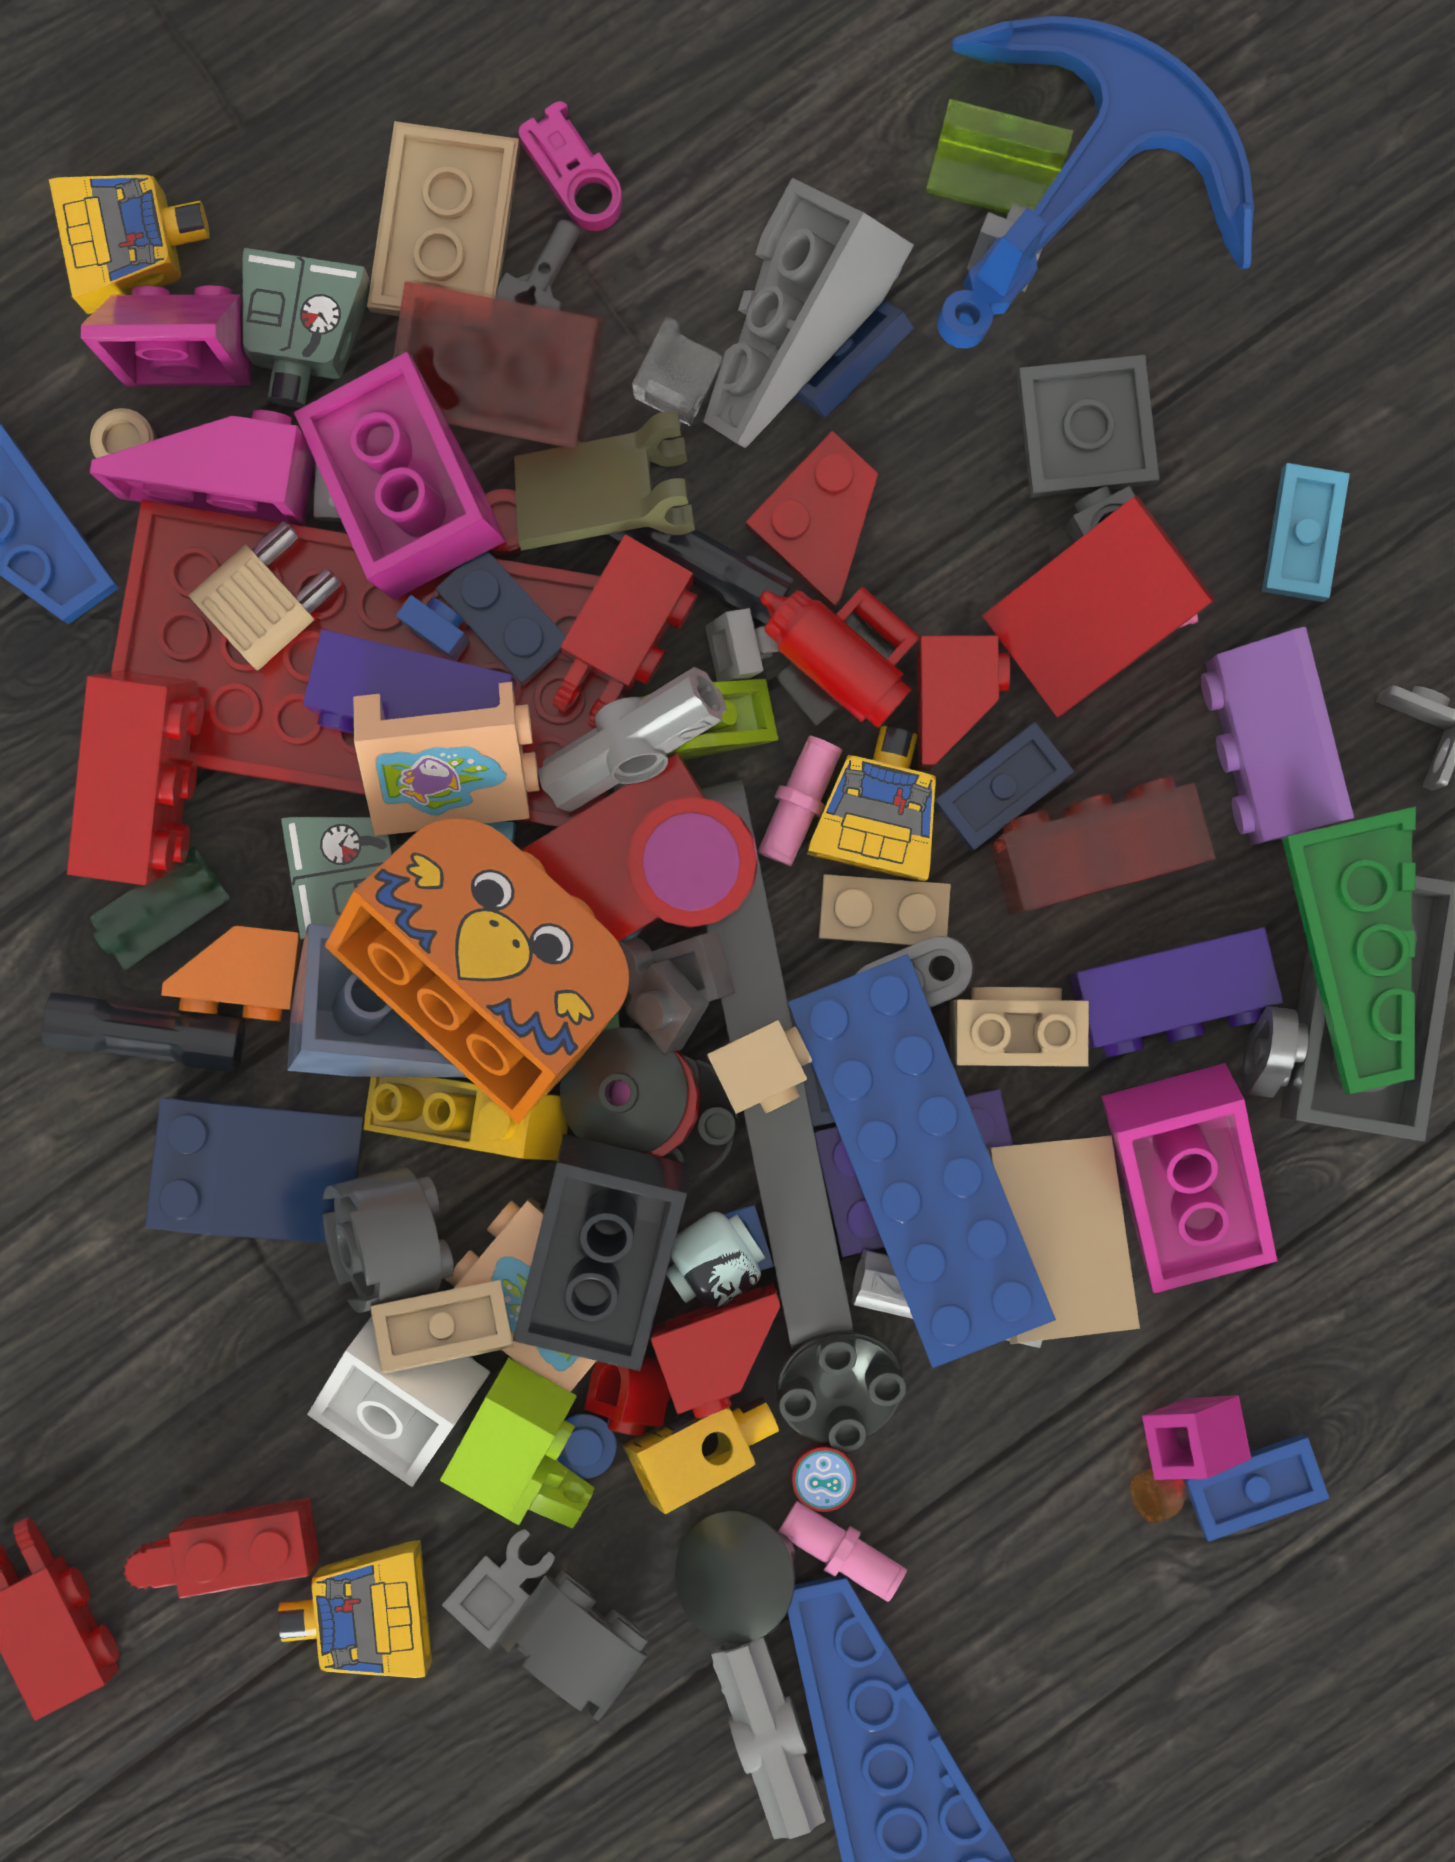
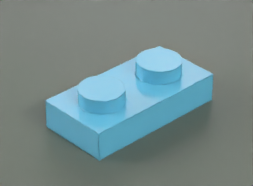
M1286 463L1282 467L1262 592L1325 602L1330 598L1350 473Z

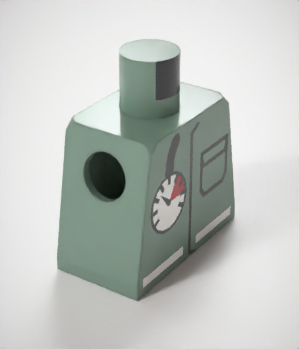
M244 248L243 347L245 354L253 365L272 369L268 401L286 407L303 408L306 404L310 375L331 379H340L343 375L368 303L371 280L363 266Z
M288 817L281 819L300 939L304 940L308 924L335 927L354 889L403 845L397 844L395 834L375 836L371 817Z

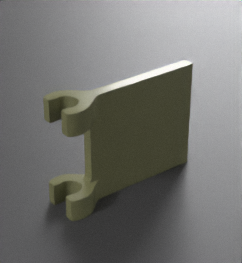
M660 412L652 416L642 428L634 433L514 456L518 542L521 551L642 527L654 528L671 535L687 534L695 530L692 506L687 505L688 495L685 479H669L661 482L652 490L649 461L665 467L679 466L687 462L684 437L664 440L681 436L678 412Z

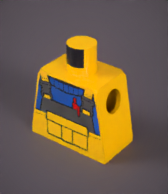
M117 175L49 179L72 297L87 314L94 313L111 295H131V289L134 287H164L178 281L181 278V269L176 246L210 239L208 221L202 202L195 201L168 207L165 193L154 176Z
M881 726L873 760L853 755L847 756L810 841L806 855L918 882H925L928 879L931 861L936 776L910 769L918 737L917 734L899 728Z
M761 1396L733 1411L728 1407L701 1418H695L691 1410L664 1423L663 1427H656L646 1432L645 1436H637L623 1443L622 1446L648 1501L661 1512L667 1514L753 1467L756 1463L749 1446L779 1432V1429L769 1406ZM716 1432L718 1436L716 1450L708 1456H703L702 1443L710 1433Z
M421 1540L406 1542L325 1565L319 1568L312 1578L313 1599L280 1602L278 1626L281 1641L317 1639L319 1666L323 1671L420 1678L426 1676L431 1666L432 1653Z

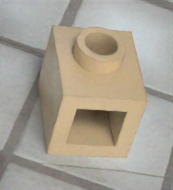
M779 1020L707 1054L736 1114L758 1103L761 1104L764 1112L768 1113L799 1098L800 1095L795 1085L807 1080L802 1066L812 1062L811 1056L796 1026L784 1031Z

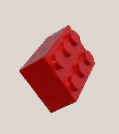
M124 670L87 676L67 875L146 886L177 870V862H185L189 850L190 827L189 825L182 824L184 799L192 798L197 779L196 761L189 760L191 735L199 734L204 715L203 697L196 696V680Z

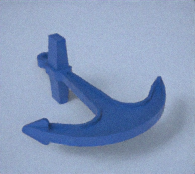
M1044 16L1003 21L955 37L952 40L951 44L954 52L988 64L1004 62L1057 65L1074 72L1087 84L1095 101L1096 115L1092 126L1035 209L1031 211L1027 208L1003 237L995 239L985 255L969 270L963 282L965 290L956 291L947 297L937 316V328L940 336L948 344L956 348L965 349L979 344L985 337L993 317L996 314H1004L1015 297L1032 280L1038 269L1036 254L1131 157L1143 150L1162 148L1177 152L1195 165L1203 176L1214 217L1222 233L1223 243L1239 269H1248L1250 267L1254 203L1251 172L1244 146L1233 122L1214 93L1177 57L1148 39L1118 26L1096 20L1068 16ZM960 313L959 319L956 318L955 314Z

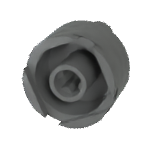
M400 1167L330 1185L325 1188L323 1199L335 1198V1211L323 1214L327 1248L339 1285L352 1282L359 1296L347 1300L354 1311L362 1313L370 1311V1306L434 1293L439 1289L442 1279L453 1276L454 1263L450 1248L444 1239H438L432 1215L438 1213L439 1200L434 1183L428 1175L416 1178L408 1168Z
M561 1569L554 1579L548 1575L542 1578L499 1635L497 1641L508 1653L518 1643L517 1649L527 1656V1659L522 1664L525 1669L578 1710L582 1711L587 1704L592 1718L600 1721L648 1655L643 1648L648 1640L641 1635L642 1631L614 1608H611L605 1617L592 1608L597 1602L590 1595L592 1592L571 1574Z

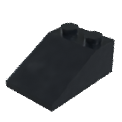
M563 1134L513 1341L640 1371L687 1196L690 1164Z

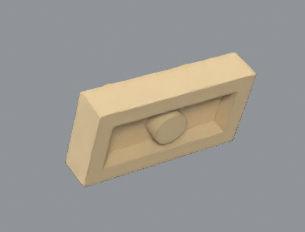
M823 875L818 939L912 946L932 937L947 936L951 884Z
M501 1280L370 1306L383 1374L513 1347Z

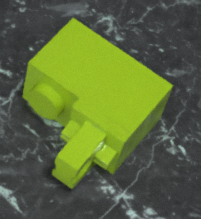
M508 1358L440 1481L517 1525L520 1524L527 1510H530L573 1529L587 1507L594 1491L593 1486L557 1460L575 1428V1425L564 1419L577 1396L515 1360Z

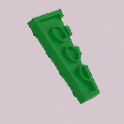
M1416 806L1282 838L1344 1094H1353L1415 1079V993L1412 992V957H1415V930H1412V891H1415L1416 863H1412V831L1416 830Z

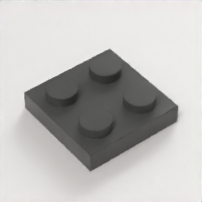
M1145 355L1019 368L1017 383L1030 498L1093 492L1105 486L1112 490L1128 486L1141 487L1157 484L1160 479Z

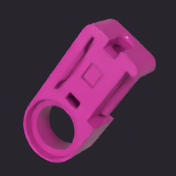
M561 101L555 102L545 109L546 116L543 120L537 123L534 118H531L520 126L519 137L521 145L571 220L577 226L588 231L607 229L617 221L622 211V194L619 181L601 154L598 152L593 155L569 119L565 120L569 117L567 104ZM598 183L610 191L612 200L605 211L599 214H588L579 209L575 202L576 195L587 184Z

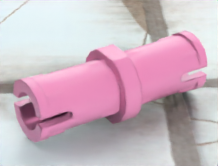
M808 737L787 785H779L774 796L779 800V803L758 849L759 854L783 865L792 866L814 816L821 817L825 809V804L821 800L834 773L836 764L843 751L842 749L820 738Z
M798 1501L795 1502L778 1533L787 1536L796 1546L825 1563V1572L833 1577L839 1572L887 1602L891 1600L907 1572L905 1567L860 1540V1531L852 1526L844 1530Z

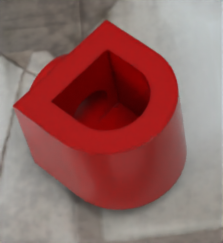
M644 1355L640 1371L597 1361L591 1374L585 1410L609 1418L607 1429L624 1434L645 1436L647 1425L663 1427L666 1407L671 1394L658 1358Z

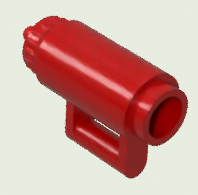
M863 586L837 614L821 601L812 600L799 590H796L790 597L777 596L770 590H765L761 593L760 601L767 607L770 617L764 630L776 642L778 650L861 723L868 719L874 726L879 728L911 692L912 689L901 680L904 673L896 665L921 636ZM853 613L896 649L888 659L845 623Z

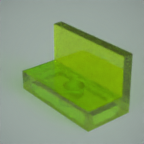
M950 99L926 192L1004 213H1009L1013 202L1034 210L1063 167L1073 131Z

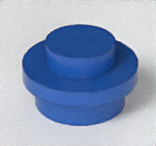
M579 1413L568 1417L565 1420L575 1425V1428L557 1460L582 1479H589L602 1474L609 1468L616 1454L617 1441L614 1431L607 1429L608 1422L595 1414Z

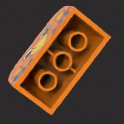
M449 818L435 821L421 828L354 889L325 944V947L518 1124L576 1065L618 1012L626 998L629 986V970L623 950L614 936L595 919L590 907L581 899L570 896L546 874L543 865L537 858L530 853L521 851L502 833L484 823L464 818Z

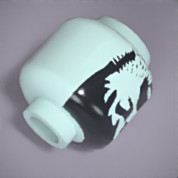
M711 1212L676 1235L671 1253L675 1264L667 1268L666 1275L685 1303L697 1297L707 1308L718 1309L759 1281L761 1273L758 1263L765 1259V1256L737 1214L728 1219L720 1212Z

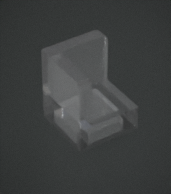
M666 317L632 383L634 398L661 412L677 411L679 421L691 426L721 367L722 357L720 354L680 335L679 322Z

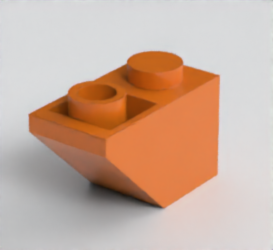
M233 926L165 980L162 984L161 996L179 997V1010L218 1014L219 1002L244 1005L242 1015L244 1018L281 1021L282 1009L291 1010L304 940L300 939V933Z

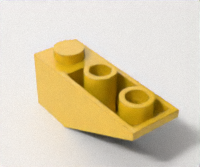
M371 1077L363 1130L522 1159L557 1160L563 1134L567 1135L568 1123L563 1114L560 1095L548 1093L518 1124L472 1081L446 1077Z

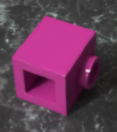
M1239 1395L1184 1398L1142 1415L1154 1480L1208 1479L1251 1459Z

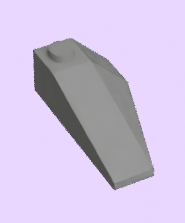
M792 178L761 234L755 254L764 260L755 290L743 292L738 311L745 314L746 319L738 343L725 351L703 422L746 448L883 302L893 282L898 278L902 266L914 245L864 212Z

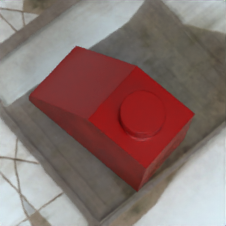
M998 635L920 637L917 643L918 771L931 770L997 703L999 691L1009 690L1010 657L1009 653H999Z

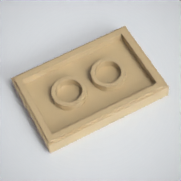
M394 121L367 303L370 312L494 330L498 304L497 288L501 282L520 153L519 139Z
M1112 1136L987 1149L1056 1318L1055 1321L1010 1338V1344L1140 1329Z

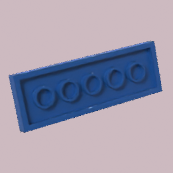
M903 955L789 1001V1007L802 1040L811 1056L817 1078L932 1368L1055 1321V1315L909 955Z

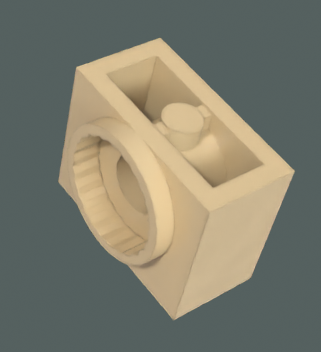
M973 987L971 989V1000L949 1001L948 1054L953 1065L1088 1066L1089 1001H1062V988Z

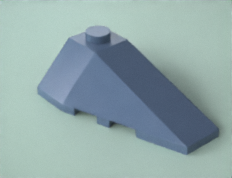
M308 924L291 1006L287 1071L351 1077H466L325 947L334 929L333 926Z

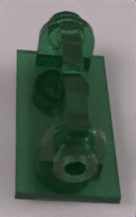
M193 846L188 850L185 862H177V870L146 886L136 885L89 919L97 929L93 935L100 947L107 954L112 952L123 969L127 970L231 898L197 848Z

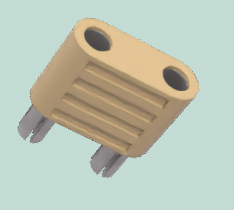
M281 522L252 549L247 544L242 546L188 595L257 671L315 620L310 613L341 585L337 576H334L332 571L324 569L297 595L293 596L267 566L298 539L295 530L291 529V526L286 522Z

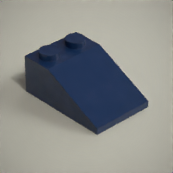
M179 1096L160 1098L145 1228L216 1236L326 1243L323 1214L335 1211V1198L323 1199L324 1190L330 1185L358 1179L365 1117Z

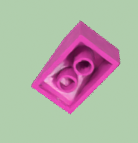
M213 285L200 286L194 289V295H170L169 290L161 287H134L131 289V295H111L81 324V339L125 387L251 386V361L245 354L243 347V299L240 294H233V290L230 288Z
M408 352L294 412L367 580L393 600L506 542L477 477L412 356Z
M254 410L252 419L229 416L93 459L91 461L90 474L122 500L141 502L144 499L305 526L316 462L298 426L291 425V417L273 411Z
M1226 1063L1101 1096L1110 1136H1112L1116 1161L1153 1293L1277 1261L1245 1100Z

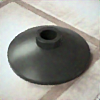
M634 1028L609 1029L599 1034L576 1065L561 1079V1106L568 1125L577 1137L646 1154L668 1141L680 1126L688 1104L687 1076L676 1053L672 1051L664 1054L647 1032ZM617 1080L624 1081L630 1088V1098L621 1106L613 1103L609 1097L610 1086Z

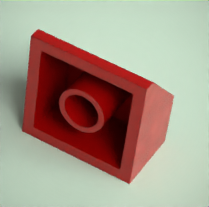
M773 1281L743 1292L721 1308L709 1309L703 1306L654 1324L651 1341L677 1414L692 1409L695 1418H701L722 1411L732 1405L730 1397L741 1391L780 1308L778 1293Z

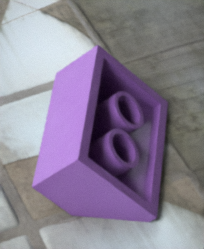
M1306 626L1219 653L1206 662L1208 673L1201 674L1202 693L1209 711L1217 710L1223 734L1216 737L1217 752L1223 770L1226 773L1233 771L1239 795L1232 798L1233 816L1240 834L1248 833L1251 846L1326 828L1353 819L1354 815Z

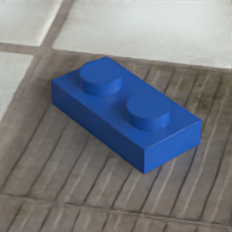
M1300 1434L1250 1452V1460L1208 1479H1183L1203 1536L1208 1542L1330 1499L1307 1436Z

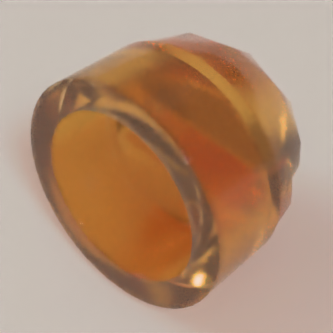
M1150 1468L1132 1478L1130 1496L1135 1509L1145 1520L1151 1523H1160L1173 1517L1182 1509L1184 1500L1187 1497V1485L1183 1479L1154 1480L1153 1470Z

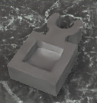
M636 937L620 941L619 945L628 963V992L632 995V999L626 1008L627 1013L643 1031L651 1036L664 1054L683 1049L709 1003L670 960L654 963L652 951L642 939Z
M526 1529L517 1532L510 1539L506 1549L507 1560L500 1568L489 1557L485 1556L442 1604L449 1613L489 1650L495 1646L499 1635L530 1596L521 1586L528 1579H537L546 1575L556 1560V1557L551 1552H548L536 1565L528 1566L522 1562L520 1549L531 1537V1534Z

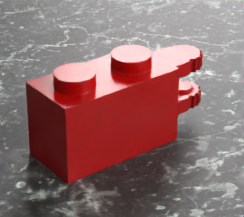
M624 535L560 646L563 655L574 662L556 692L552 705L565 712L576 701L581 692V686L589 672L595 673L609 681L601 697L595 701L589 712L587 725L595 729L597 727L595 716L600 709L611 702L620 700L625 691L631 693L638 680L648 685L666 651L657 647L669 625L680 629L698 598V595L689 591L693 585V573L633 538Z
M310 1497L184 1519L169 1532V1537L158 1539L155 1543L151 1540L147 1544H142L141 1548H138L132 1553V1556L126 1559L128 1562L123 1566L125 1567L123 1574L127 1577L126 1581L131 1583V1587L136 1586L138 1590L140 1588H145L146 1590L149 1586L159 1588L177 1585L179 1598L309 1576L320 1561Z
M29 1517L15 1523L13 1533L31 1572L18 1577L5 1548L0 1543V1652L34 1721L104 1686L120 1669L116 1663L119 1659V1651L113 1635L105 1625H97L87 1605L90 1601V1592L84 1577L76 1567H68L63 1555L54 1559L37 1524Z

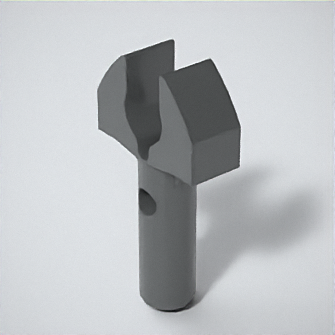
M563 219L557 223L530 274L515 278L505 273L497 288L499 310L505 325H507L511 318L515 305L520 300L529 298L535 292L534 296L537 306L523 328L525 335H535L554 326L563 308L562 303L553 298L551 286L580 235V229L576 224Z

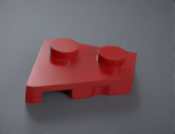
M831 431L746 521L745 527L834 609L840 603L878 473L838 435Z

